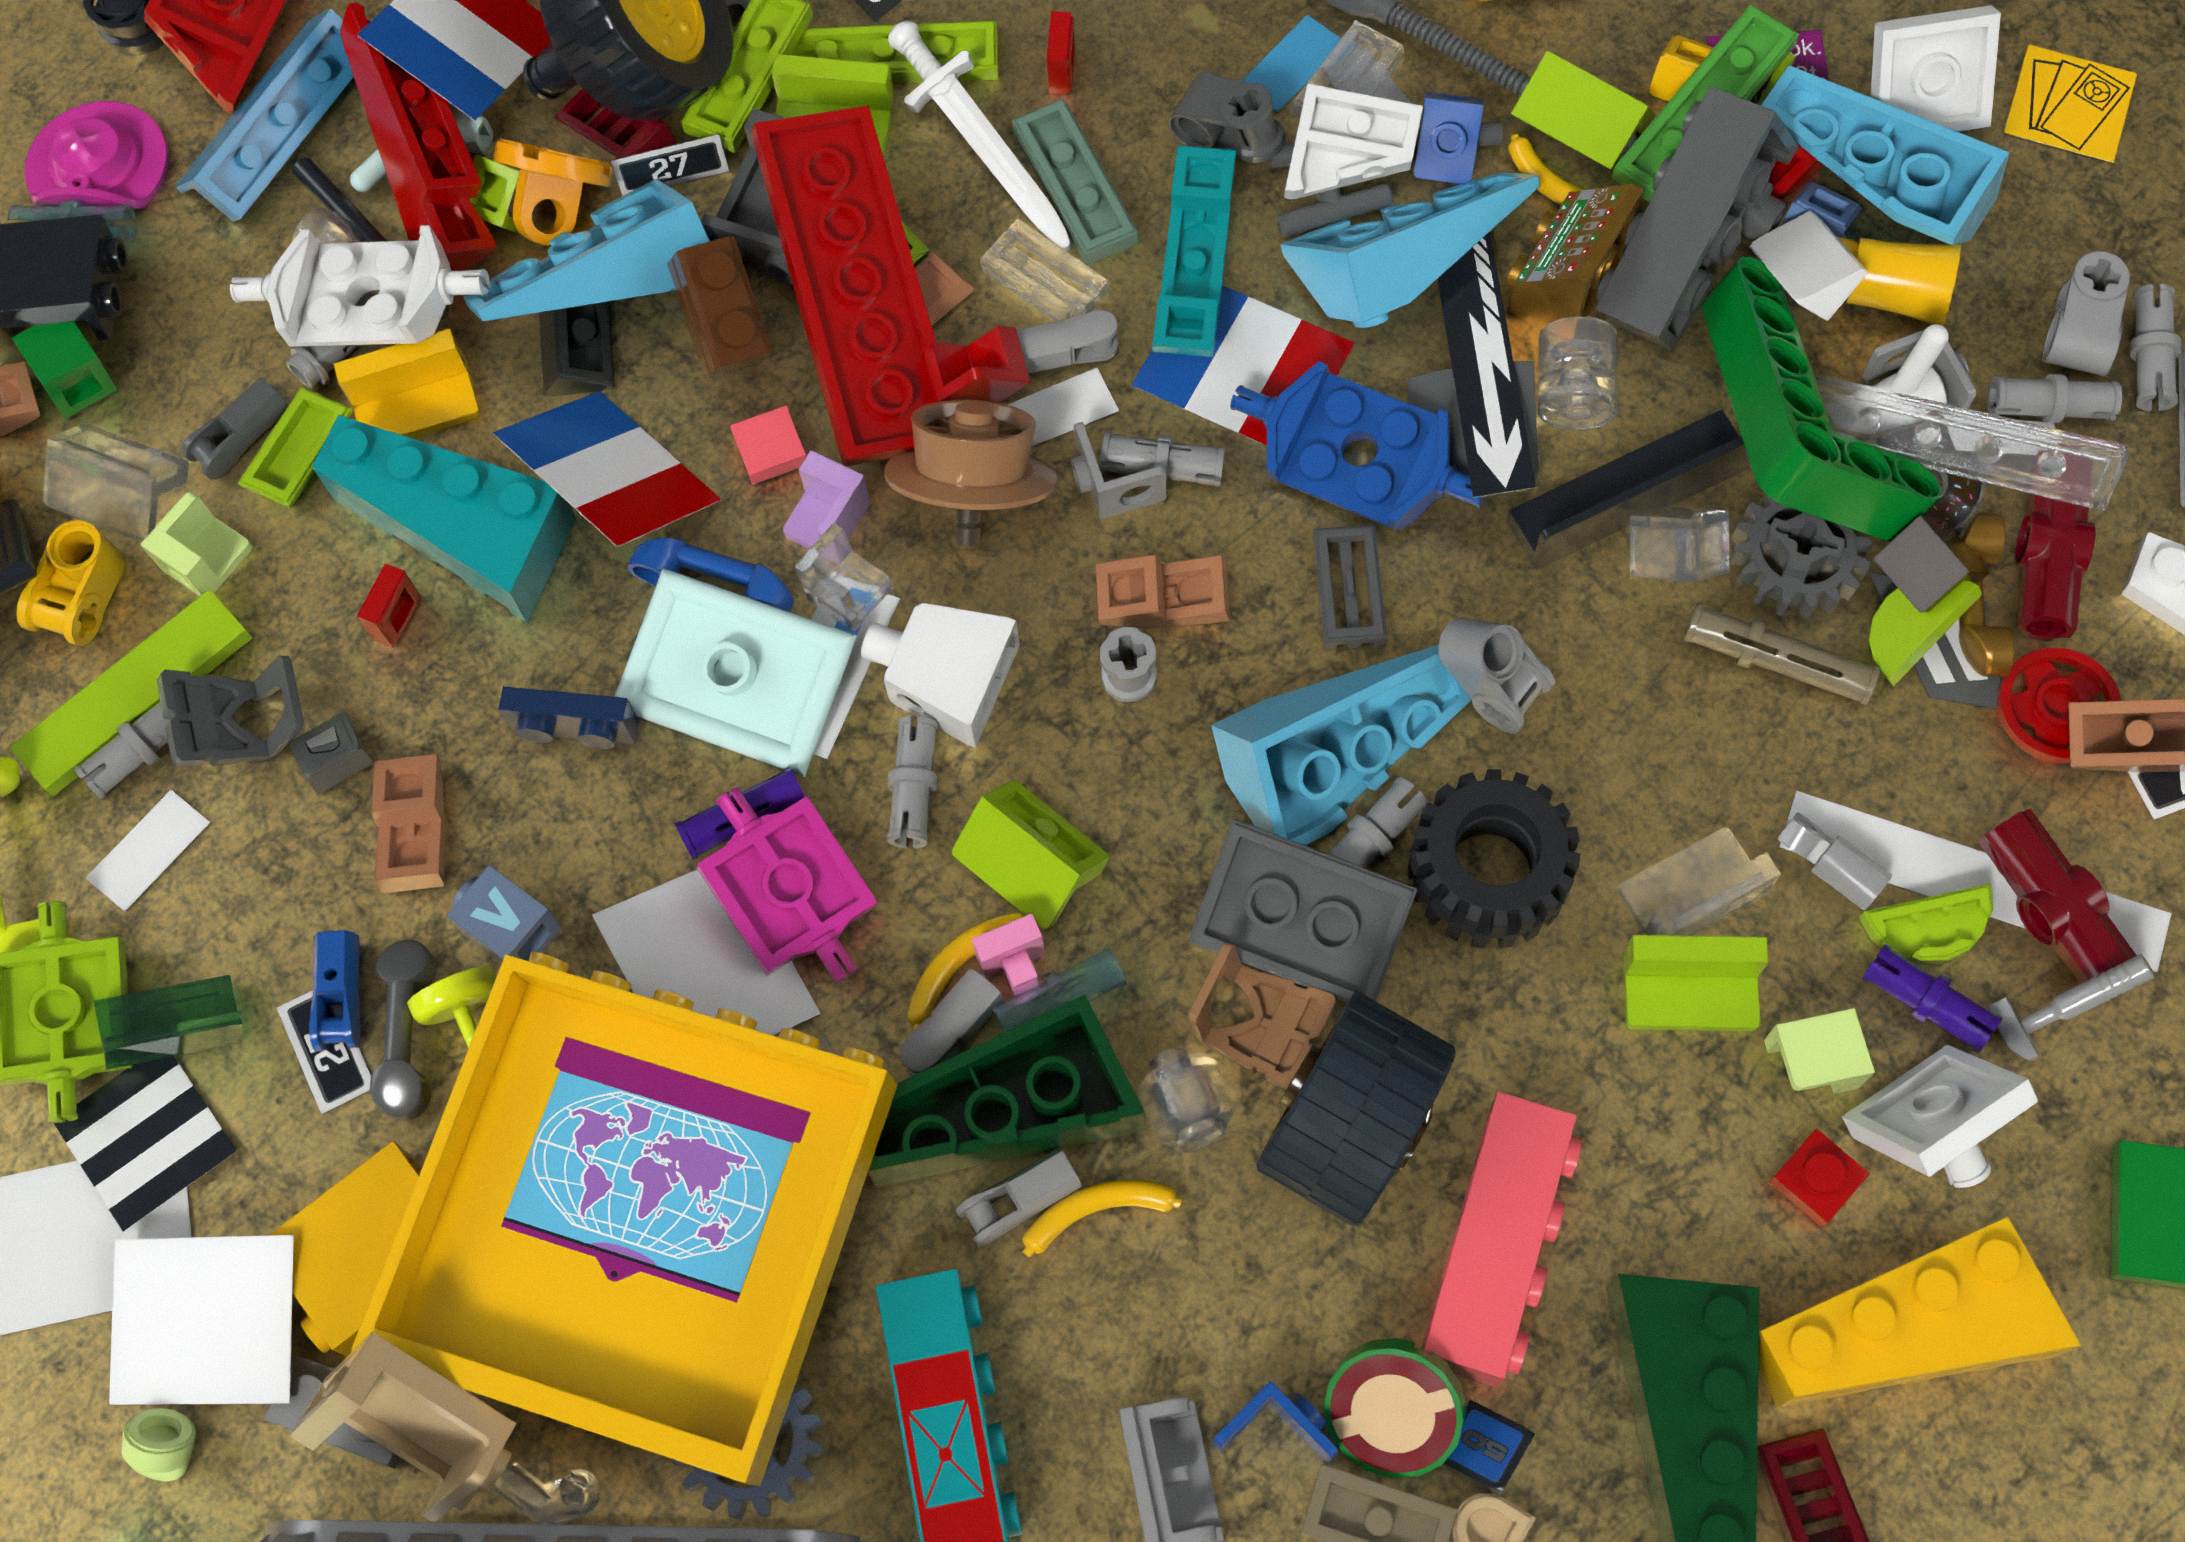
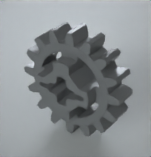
M1766 493L1761 506L1753 502L1747 506L1742 517L1743 522L1737 523L1731 538L1737 545H1735L1730 555V564L1745 566L1736 582L1739 586L1755 584L1759 588L1753 600L1757 605L1765 602L1769 597L1776 600V615L1783 616L1790 605L1798 606L1802 619L1810 618L1816 604H1819L1828 614L1833 613L1841 598L1850 601L1860 586L1858 580H1863L1871 562L1863 558L1872 545L1871 538L1856 537V534L1859 532L1857 530L1784 506L1774 501ZM1797 548L1804 551V553L1797 552Z

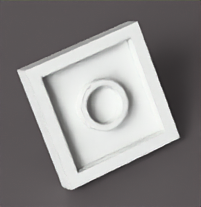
M1992 5L1875 23L1871 98L1957 132L1991 127L2001 13Z
M1946 1045L1843 1115L1842 1118L1853 1139L1928 1177L1944 1168L1946 1179L1950 1185L1954 1184L1956 1188H1968L1985 1180L1991 1172V1166L1988 1160L1985 1159L1978 1143L2036 1104L2038 1099L2028 1078Z

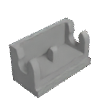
M1188 1397L1119 1409L1145 1542H1224L1195 1400L1188 1401Z

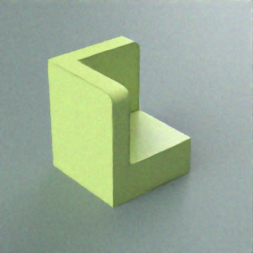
M190 491L184 494L140 544L163 572L198 596H201L209 589L215 593L253 548L248 539L214 517L204 502Z
M1855 1008L1777 1024L1764 1039L1768 1053L1781 1051L1791 1086L1795 1091L1831 1085L1833 1094L1859 1089L1875 1073Z

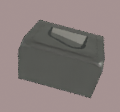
M345 711L289 743L304 778L318 795L374 764Z

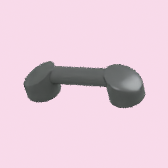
M403 940L388 946L380 954L376 962V971L388 986L384 1062L375 1069L371 1077L370 1093L378 1109L396 1121L415 1119L425 1111L431 1098V1089L427 1079L411 1066L413 1016L407 1002L414 994L432 983L437 967L431 952L423 944L414 940Z

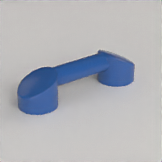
M656 538L645 541L634 549L627 565L628 571L633 576L653 586H656L662 568L676 573L679 572L680 568L746 587L743 596L791 612L794 605V598L790 591L766 566L759 563L752 564L688 545L679 539Z

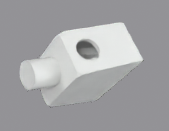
M921 603L914 607L904 632L875 622L872 623L862 644L861 657L888 667L884 677V684L888 698L893 704L916 717L924 716L935 720L938 723L939 730L976 748L1020 646L1017 622L1014 619L1003 616Z

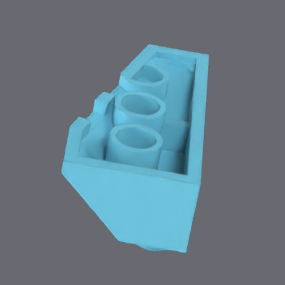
M1790 65L1761 104V106L1778 114L1797 144L1891 219L1950 245L1970 241L1997 200L2010 152Z
M1499 172L1435 192L1433 194L1434 205L1430 202H1416L1403 206L1398 203L1380 209L1381 221L1364 222L1351 226L1348 219L1335 222L1280 244L1282 254L1329 318L1352 321L1357 328L1376 326L1389 319L1388 312L1411 303L1540 187L1538 175Z

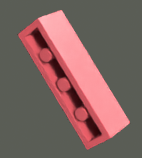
M1497 1091L1490 1106L1421 1348L1429 1355L1433 1351L1444 1359L1455 1375L1498 1388L1505 1380L1507 1372L1518 1375L1521 1370L1530 1334L1520 1332L1518 1329L1525 1305L1533 1308L1538 1306L1548 1268L1536 1265L1543 1240L1555 1242L1565 1209V1203L1554 1200L1561 1175L1572 1178L1583 1139L1572 1136L1577 1115Z

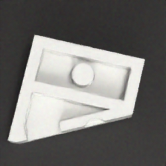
M1307 83L1284 198L1294 200L1410 170L1423 106Z

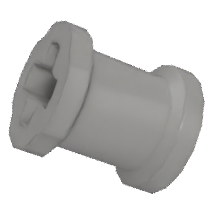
M1121 627L1111 631L1106 641L1101 644L1102 684L1112 698L1124 703L1137 702L1146 698L1153 691L1157 682L1155 666L1156 646L1148 634L1142 633L1135 627ZM1132 660L1135 669L1125 670L1122 661Z

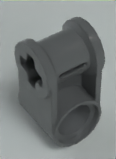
M1203 71L1196 76L1168 120L1170 131L1184 145L1189 147L1236 150L1235 158L1249 163H1260L1271 159L1281 151L1286 141L1283 126L1278 120L1273 119L1271 113L1273 99L1265 86L1258 83H1246L1225 78L1213 72Z

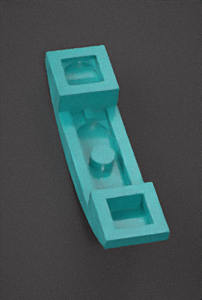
M1177 146L1171 192V214L1161 294L1158 296L1152 352L1213 357L1225 268L1236 150Z

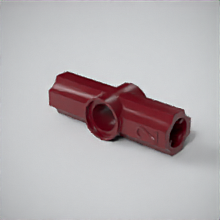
M2058 449L2050 453H2039L2033 463L2029 489V508L2019 529L2014 559L2015 565L2022 568L2016 629L2023 631L2027 638L2049 642L2059 638H2071L2077 630L2082 577L2089 567L2096 538L2095 524L2087 522L2093 462L2086 460L2082 452Z
M2031 808L2005 820L1978 841L2017 895V912L2027 931L2041 945L2047 948L2054 947L2080 984L2137 956L2109 918V900L2099 881L2086 868L2077 864H2070Z

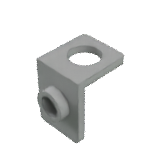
M1924 330L1877 347L1862 373L1865 383L1869 384L1898 373ZM1947 342L1933 363L1932 368L1941 377L1946 389L1947 406L1944 411L1947 416L1964 417L1976 396V389L1970 380V371L1965 358L1960 352L1954 351L1950 343ZM1909 350L1907 353H1905V354H1904L1903 356H1901L1900 358H1898V359H1896V360H1894V361H1892V362L1886 363L1889 359H1891V358L1894 357L1895 355H1897V354H1899V353H1901V352H1903V351Z
M1084 423L1074 424L1075 447L1078 456L1070 458L1072 472L1080 494L1090 491L1100 520L1166 500V474L1162 466L1104 482ZM1150 486L1141 494L1132 497H1121L1125 492L1133 488Z

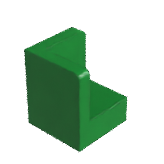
M74 321L34 325L12 337V340L64 419L118 391L96 353Z

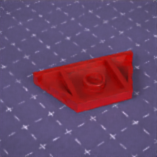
M149 0L144 10V21L224 111L233 114L289 0Z

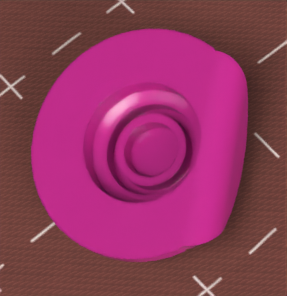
M98 101L69 109L50 121L40 131L28 151L25 162V181L32 204L128 209L145 208L159 192L165 181L169 168V148L166 138L156 122L144 111L129 104L114 101Z

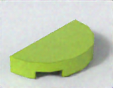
M1963 581L1930 612H1919L1899 588L1885 598L1873 616L1869 643L1875 664L1881 669L1880 671L1893 687L1983 594L1977 584Z
M1991 883L1864 911L1858 918L1870 940L1882 949L1887 944L1892 950L1917 966L1942 965L1967 953L1984 934L1988 918L1993 911Z

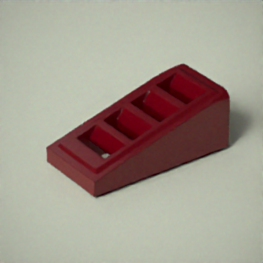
M583 88L553 117L558 126L604 162L611 163L612 160L677 145L668 127L661 120H632L604 108L588 125L585 124L602 105L587 94Z
M1824 1428L1757 1446V1457L1786 1542H1870ZM1812 1459L1817 1460L1820 1470L1787 1479L1784 1478L1781 1468ZM1826 1487L1829 1495L1828 1498L1795 1506L1792 1496ZM1836 1517L1839 1527L1810 1535L1806 1534L1803 1525Z

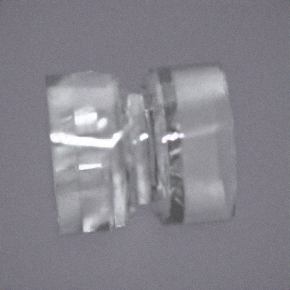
M1569 317L1549 323L1540 331L1538 338V369L1542 375L1538 382V415L1543 422L1564 430H1587L1606 425L1616 418L1618 413V378L1614 372H1616L1618 366V333L1614 326L1604 320L1593 317Z

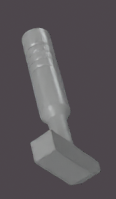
M2139 954L2123 964L2115 966V968H2111L2056 995L2050 1005L2023 1018H2020L2011 999L2007 997L1987 1006L1989 1012L2003 1018L1998 1028L2008 1047L2028 1061H2034L2042 1056L2030 1033L2058 1019L2070 1020L2117 997L2119 994H2123L2136 986L2154 979L2155 974L2145 957Z

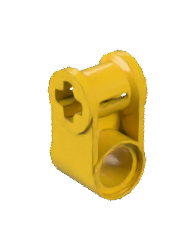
M72 520L57 527L50 535L46 549L36 567L37 576L26 584L17 604L16 615L21 628L33 632L46 629L63 634L68 643L81 647L88 645L95 638L100 629L107 605L118 582L123 577L125 562L121 552L94 525L86 521ZM90 551H93L89 559H87L83 563H80V560L83 558L84 555H86Z

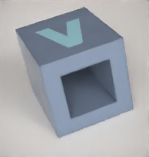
M490 865L479 877H473L461 886L454 897L453 908L447 914V917L463 935L500 963L503 962L505 954L528 961L531 952L542 953L562 929L548 908Z

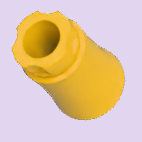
M1837 237L1868 271L1864 279L1848 296L1846 304L1876 308L1909 316L1932 325L1939 324L1944 326L1957 277L1961 243L1956 245L1948 243L1918 244L1882 241L1860 237L1858 243L1855 240Z

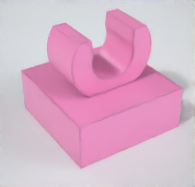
M1032 913L971 939L977 961L987 980L1005 973L1015 998L1040 988L1037 982L1038 976L1031 961L1045 956L1042 934Z

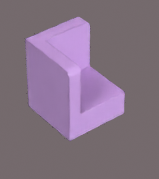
M811 450L799 468L805 493L785 523L783 531L787 539L835 561L871 501L864 475Z

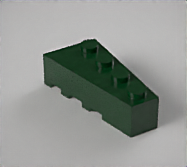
M1082 995L899 1082L868 1174L877 1188L1053 1151L1059 1147L1062 1149L1145 1131V1114L1086 995Z
M1618 1274L1606 1287L1610 1310L1614 1312L1620 1341L1618 1348L1623 1372L1627 1374L1635 1411L1633 1419L1638 1443L1642 1445L1649 1477V1483L1647 1484L1659 1541L1756 1542L1760 1287Z

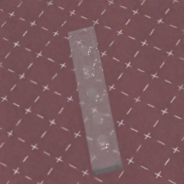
M1813 373L1833 431L1911 458L1929 469L2105 511L2129 459L2128 445Z

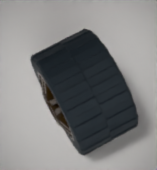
M1361 992L1353 993L1321 1048L1315 1045L1311 1046L1279 1103L1287 1108L1257 1161V1170L1351 1226L1359 1225L1377 1202L1388 1182L1405 1167L1425 1133L1433 1115L1434 1101L1454 1062L1455 1047Z

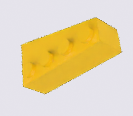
M2006 1217L1760 1331L1758 1372L1778 1408L1861 1393L1882 1387L1923 1382L1943 1376L1966 1372L1972 1373L2021 1362L2056 1358L2081 1346L2012 1222L2009 1217Z

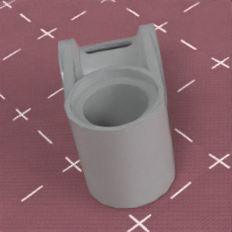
M2094 251L2078 260L2071 274V279L2063 285L2057 296L2053 320L2043 348V362L2101 376L2108 374L2121 339V319L2130 282V272L2125 262L2118 256L2105 251Z
M1461 617L1452 620L1444 628L1440 636L1438 650L1443 666L1472 700L1474 708L1482 718L1503 732L1517 734L1525 724L1523 715L1538 695L1547 694L1555 685V678L1551 671L1537 659L1522 639L1519 631L1511 625Z

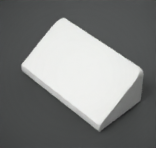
M1808 211L1762 235L1749 246L1799 305L1827 321L1868 273L1818 215L1812 211Z

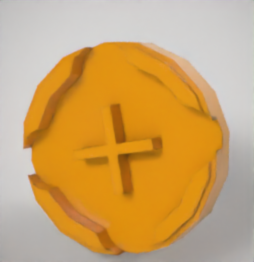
M502 138L499 141L496 140L493 156L494 162L520 168L513 204V221L517 231L525 239L543 246H550L549 241L563 232L572 233L577 219L583 182L610 187L614 167L608 162ZM550 199L557 210V218L550 229L539 231L532 221L533 209L539 201Z

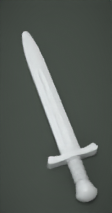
M902 21L896 24L889 33V45L892 49H896L901 54H904L924 80L922 84L905 97L904 102L911 111L919 113L929 100L934 99L1039 231L1062 250H1070L1072 243L1059 215L957 80L960 75L974 68V62L969 52L961 51L952 60L941 66L921 40L916 23Z

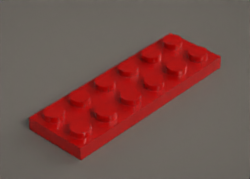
M869 105L754 123L751 131L752 140L842 465L847 467L889 459L902 452L914 450L912 413L924 405L938 402L925 349L936 342Z

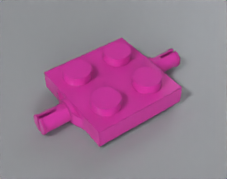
M740 787L731 789L729 797L727 793L720 796L716 803L721 807L737 832L734 833L725 847L697 863V870L765 974L768 976L795 958L812 955L815 952L833 977L835 984L844 981L846 974L850 977L856 973L859 967L855 965L838 938L850 923L876 908L878 902L807 796L780 813L763 815L758 818L742 794Z

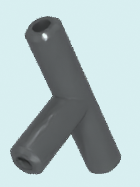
M1386 183L1346 195H1341L1339 188L1317 193L1316 197L1319 203L1279 214L1277 226L1282 236H1292L1391 206L1393 194L1390 186Z

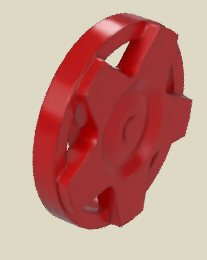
M2044 648L2021 657L2012 665L2009 675L2003 677L1997 693L1996 714L1999 723L2002 724L2007 735L2018 747L2034 756L2035 760L2057 765L2059 763H2070V749H2067L2070 743L2068 704L2071 702H2093L2100 691H2102L2105 701L2122 700L2115 681L2097 661L2071 649ZM2051 662L2067 664L2079 670L2064 676L2057 671ZM2021 673L2026 691L2011 695L2013 683ZM2022 727L2030 728L2033 731L2034 738L2031 737Z

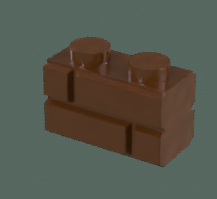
M728 236L676 251L667 265L705 379L761 363L772 353L765 328L758 326L761 316L735 237Z

